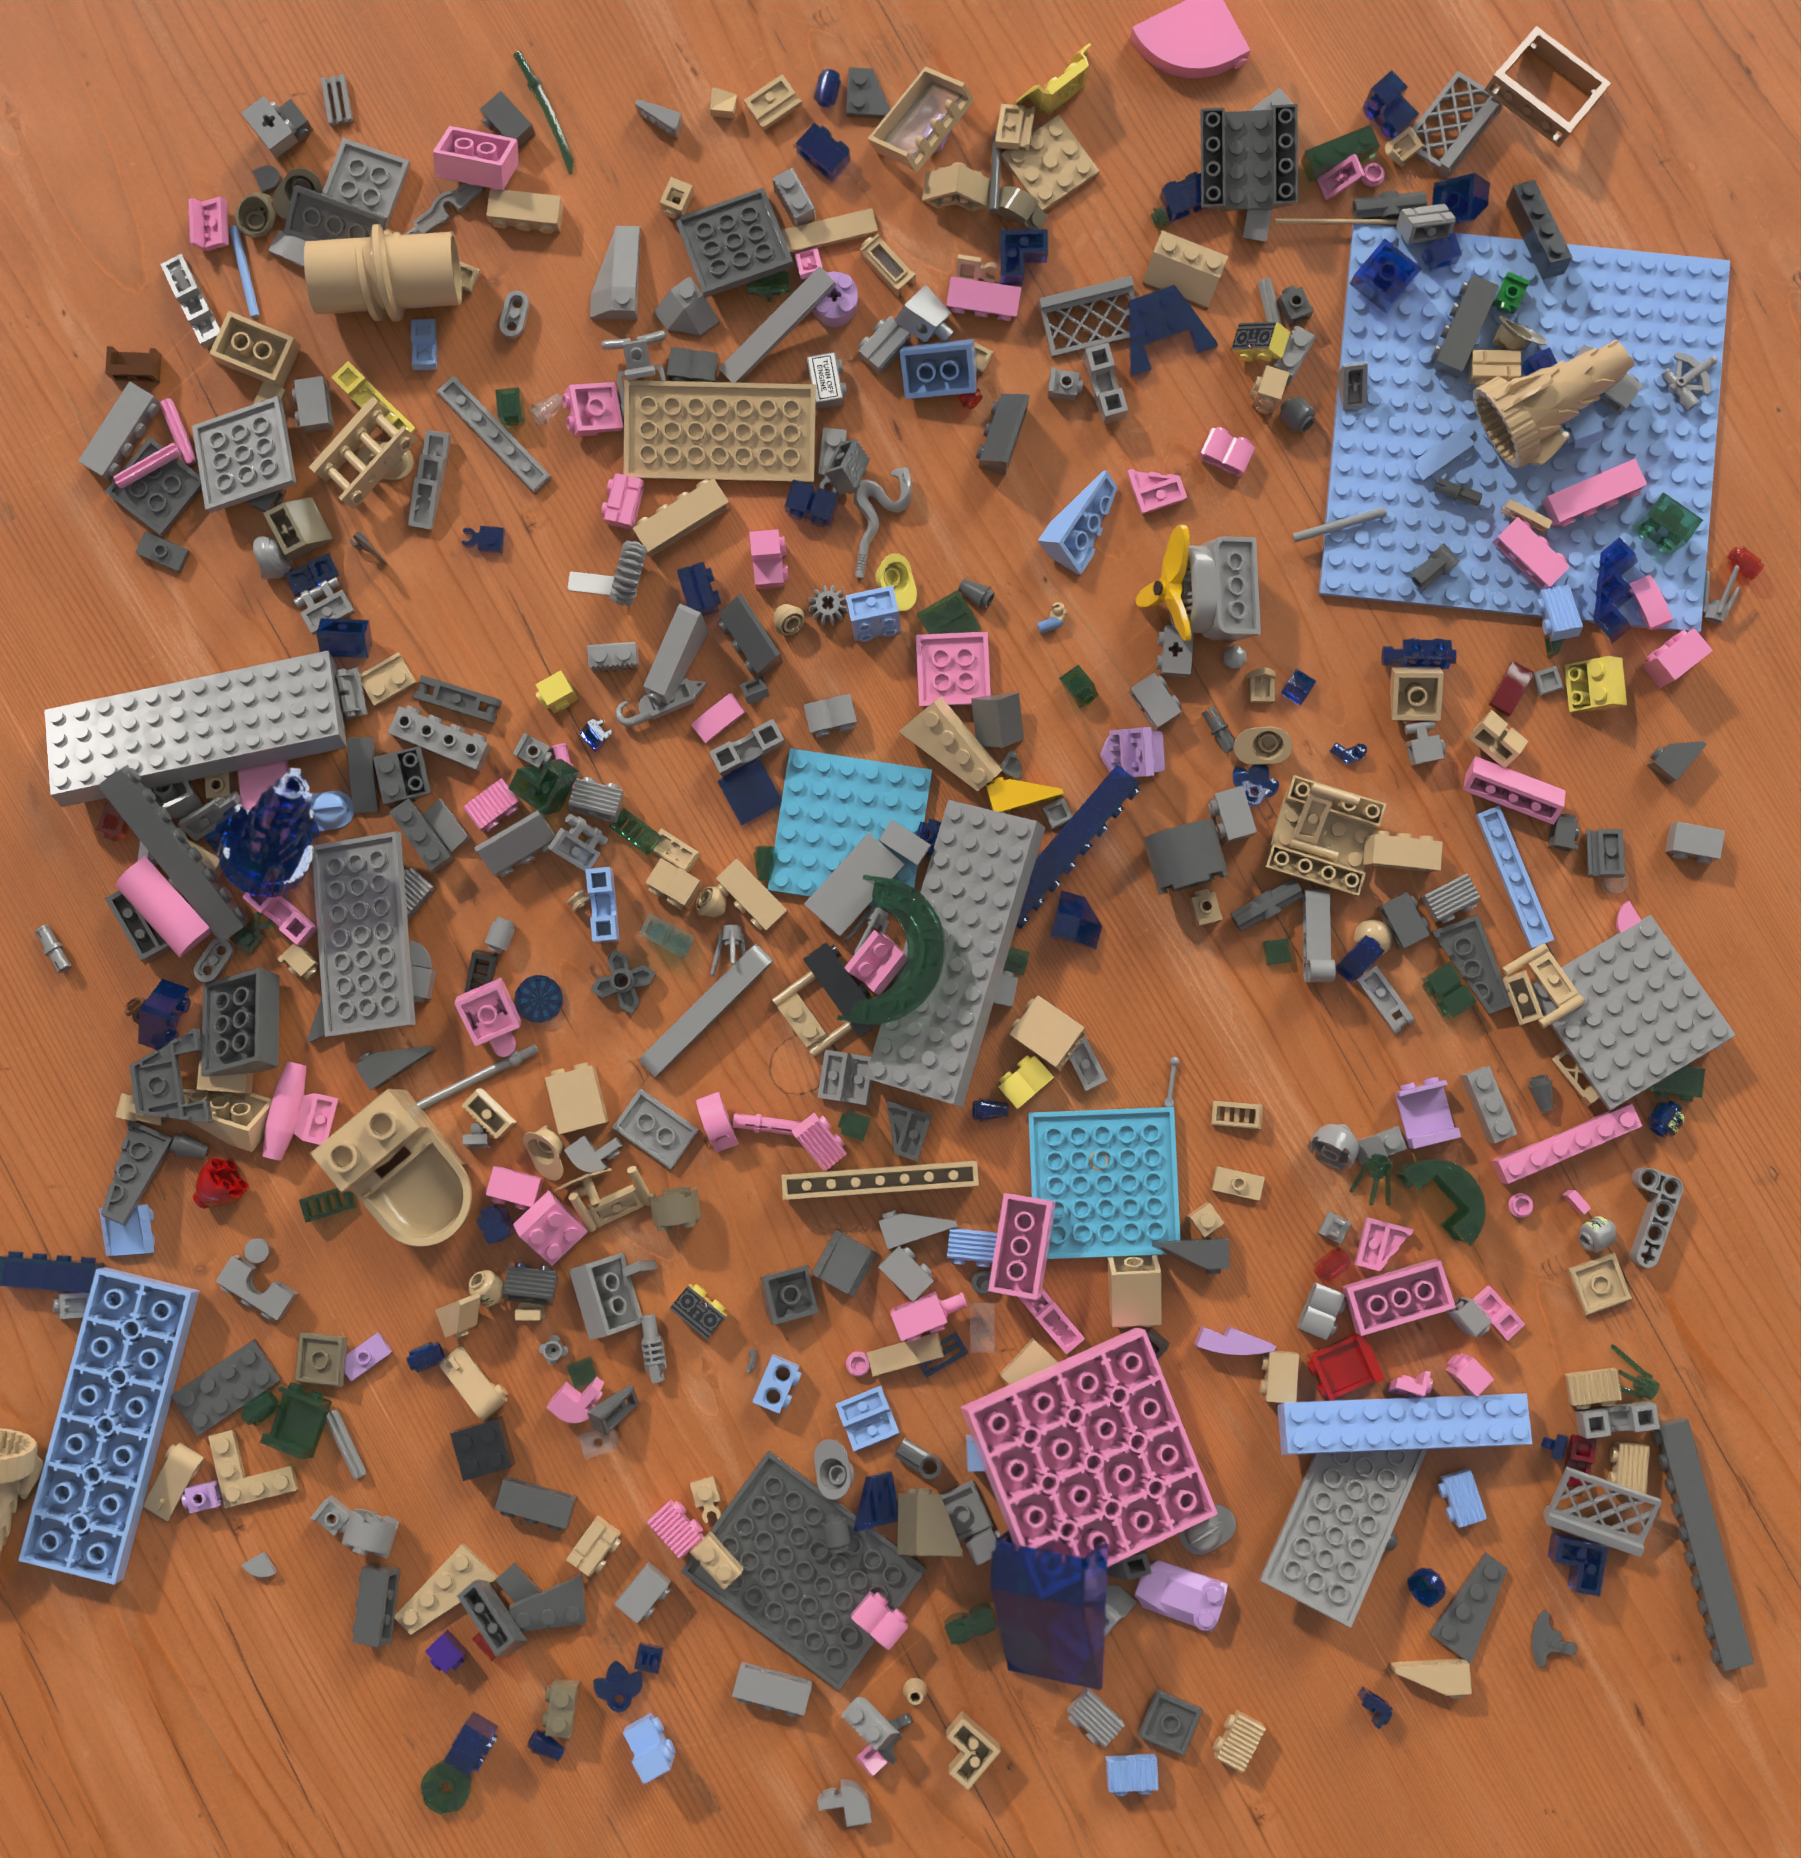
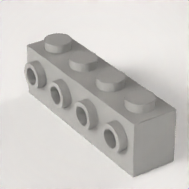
M407 706L406 709L398 707L388 730L391 736L417 747L421 746L424 750L481 772L491 749V746L486 742V737L473 733L472 736L464 733V728L455 724H451L450 727L443 725V720L433 715H429L428 718L421 716V711L414 707Z

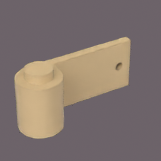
M462 1345L457 1347L438 1364L481 1420L486 1421L508 1402L506 1397L508 1392L499 1383L495 1385L489 1382Z
M181 1443L177 1444V1446L173 1444L166 1452L165 1458H167V1461L143 1507L166 1521L170 1520L182 1494L185 1492L184 1489L187 1488L189 1482L196 1476L205 1461L203 1456Z

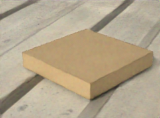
M1613 1252L1567 1268L1584 1315H1589L1632 1299L1617 1257Z

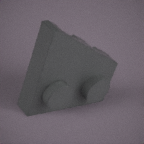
M887 1101L894 1154L918 1161L932 1115Z

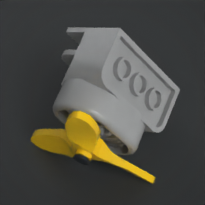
M1186 525L1176 526L1167 545L1162 564L1161 578L1159 581L1150 583L1139 592L1136 597V605L1138 607H1153L1164 602L1169 609L1170 620L1174 628L1179 632L1180 637L1184 641H1191V633H1202L1204 637L1212 641L1226 639L1227 643L1260 635L1256 537L1223 536L1197 546L1190 545V534Z

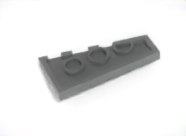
M1484 1552L1429 1631L1432 1636L1470 1664L1507 1571V1567L1486 1552Z

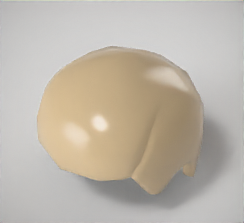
M1369 919L1362 921L1356 927L1354 941L1365 955L1379 957L1391 949L1393 935L1385 923Z

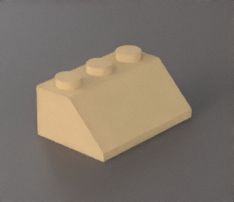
M1162 230L1142 283L1208 309L1228 256Z

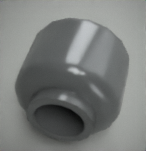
M1302 397L1288 398L1281 405L1280 420L1292 432H1306L1314 424L1315 410Z

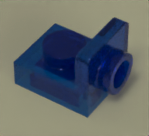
M1362 1686L1357 1694L1361 1701H1363L1361 1705L1372 1713L1376 1711L1371 1721L1375 1727L1380 1729L1383 1724L1386 1725L1392 1716V1707L1386 1700Z

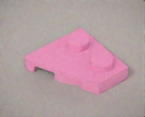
M1134 469L1127 470L1126 472L1141 515L1187 500V495L1179 475L1136 472Z
M1366 1217L1354 1264L1380 1271L1386 1265L1387 1260L1398 1251L1399 1246L1413 1233V1229Z

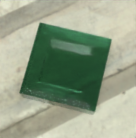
M1288 938L1263 941L1266 966L1291 962Z
M591 1356L567 1365L575 1389L591 1383L598 1377Z

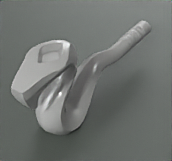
M906 467L895 469L890 473L891 476L898 478L900 483V497L896 502H893L887 496L884 489L875 481L867 479L859 482L860 487L854 493V504L867 519L868 527L860 541L855 578L864 579L868 549L879 528L878 515L869 502L868 497L873 496L888 511L899 513L906 510L910 505L912 489L910 472Z

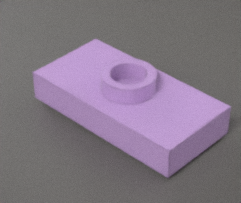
M380 1332L346 1355L345 1373L350 1381L359 1377L393 1352Z

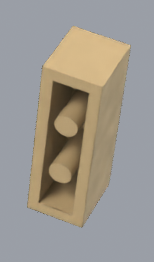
M490 188L486 216L490 224L496 228L505 229L509 226L516 227L521 231L536 229L542 233L552 234L553 232L561 231L564 204L561 196L511 190H494Z
M1374 831L1373 835L1365 836L1363 865L1424 872L1440 871L1443 841H1434L1433 836H1419V839L1411 838V834L1397 833V836H1389L1388 831Z
M737 858L716 878L719 882L717 887L726 897L731 894L736 899L733 904L743 914L746 911L750 913L753 917L750 921L759 931L764 928L768 932L788 913L787 909Z

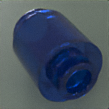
M824 69L818 76L813 98L821 107L828 108L837 102L841 85L840 74L837 71Z
M429 1342L410 1350L409 1356L406 1359L411 1371L415 1370L417 1373H421L440 1365L441 1361L445 1360V1354L439 1342Z

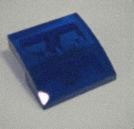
M760 758L717 780L741 826L779 806L782 802Z

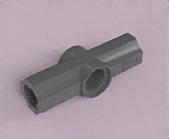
M1387 191L1376 197L1354 199L1352 208L1353 218L1398 219L1402 209L1427 206V196L1424 191L1399 194L1397 191Z
M1293 878L1272 891L1270 889L1252 899V902L1230 915L1235 926L1241 932L1263 919L1264 921L1282 911V908L1302 898L1304 895L1301 887Z

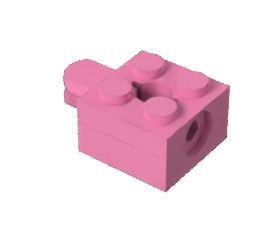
M502 978L457 996L454 1004L474 1045L478 1046L489 1041L498 1056L506 1057L511 1055L516 1047V1040L511 1031L519 1028L522 1020Z

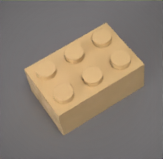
M228 311L209 354L219 364L283 388L301 346L292 336Z

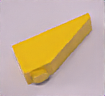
M1003 777L991 780L989 782L990 785H987L985 788L991 810L1001 813H1007L1059 798L1064 794L1061 788L1012 779L1003 780Z

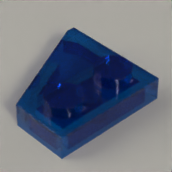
M892 1471L866 1476L854 1524V1531L857 1532L898 1521V1502Z

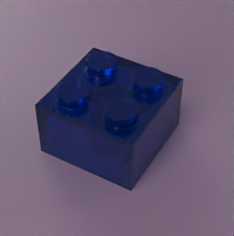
M1384 239L1354 274L1350 285L1383 312L1387 313L1417 278L1422 268L1387 239Z

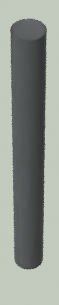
M997 130L993 132L990 214H997L999 211L1002 148H995Z

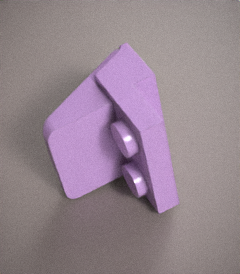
M1151 727L1109 731V736L1106 738L1100 757L1107 770L1112 774V779L1154 776V772L1163 771L1165 769L1162 732L1151 731Z

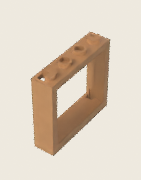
M1536 26L1494 74L1484 90L1548 140L1560 147L1601 98L1611 83ZM1528 48L1591 95L1570 122H1567L1506 75ZM1497 83L1500 86V89H1498L1494 85ZM1557 130H1558L1560 133H1562L1563 135H1562V136L1558 135V134L1556 133Z

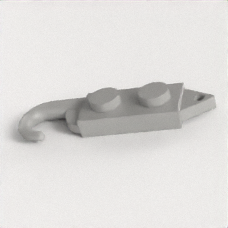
M683 679L669 705L660 702V704L655 703L647 697L648 695H645L639 702L640 714L630 718H625L622 715L623 708L628 704L627 701H624L616 709V719L621 725L626 727L636 726L650 719H657L697 702L696 698L707 684L703 681Z

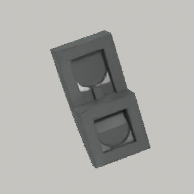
M516 1562L495 1579L515 1603L535 1593L543 1592L533 1579L530 1580Z

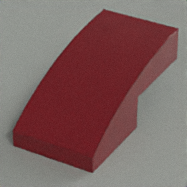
M1512 661L1488 705L1510 716L1534 672Z
M1572 1434L1567 1449L1564 1471L1566 1467L1591 1475V1466L1595 1463L1597 1439H1586ZM1570 1476L1567 1482V1486L1574 1488L1583 1485L1580 1479Z

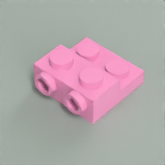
M615 382L569 385L565 393H563L562 404L569 411L566 425L568 431H572L573 437L596 436L598 432L621 431L624 428Z

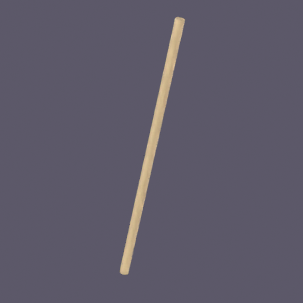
M1398 219L1274 220L1275 224H1397Z

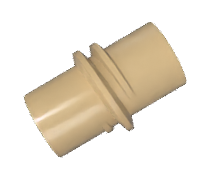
M374 224L372 225L370 237L306 241L304 268L306 285L312 310L316 315L368 311L374 321L384 320L387 313L394 322L403 320L405 309L452 306L461 305L460 259L453 232L408 235L394 232L393 236H385L381 225Z

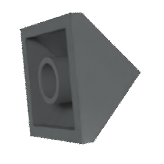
M1019 692L971 698L975 737L982 746L1003 748L1024 740Z

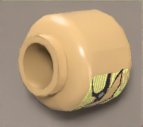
M490 1270L475 1273L470 1279L469 1294L479 1293L482 1306H493L503 1299L505 1283Z

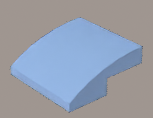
M881 1386L836 1404L854 1452L900 1435Z

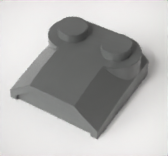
M809 1265L770 1273L760 1277L761 1294L771 1325L820 1313L809 1275Z

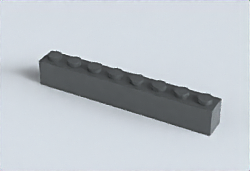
M126 765L97 786L197 914L210 927L215 937L222 943L249 922L246 911L241 906L235 904L228 888L222 887L217 881L218 877L215 871L203 863L202 855L195 847L192 848L189 845L183 830L175 827L169 812L158 805L155 801V794L149 788H145L140 782L141 777L138 772Z

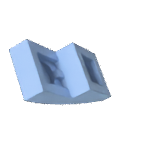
M411 320L413 370H437L436 320Z

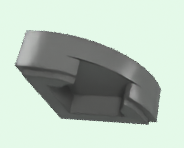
M1009 749L1000 766L1002 769L1000 773L1013 780L1020 781L1022 776L1020 760Z

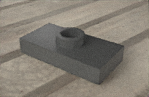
M145 531L135 553L181 573L190 551Z

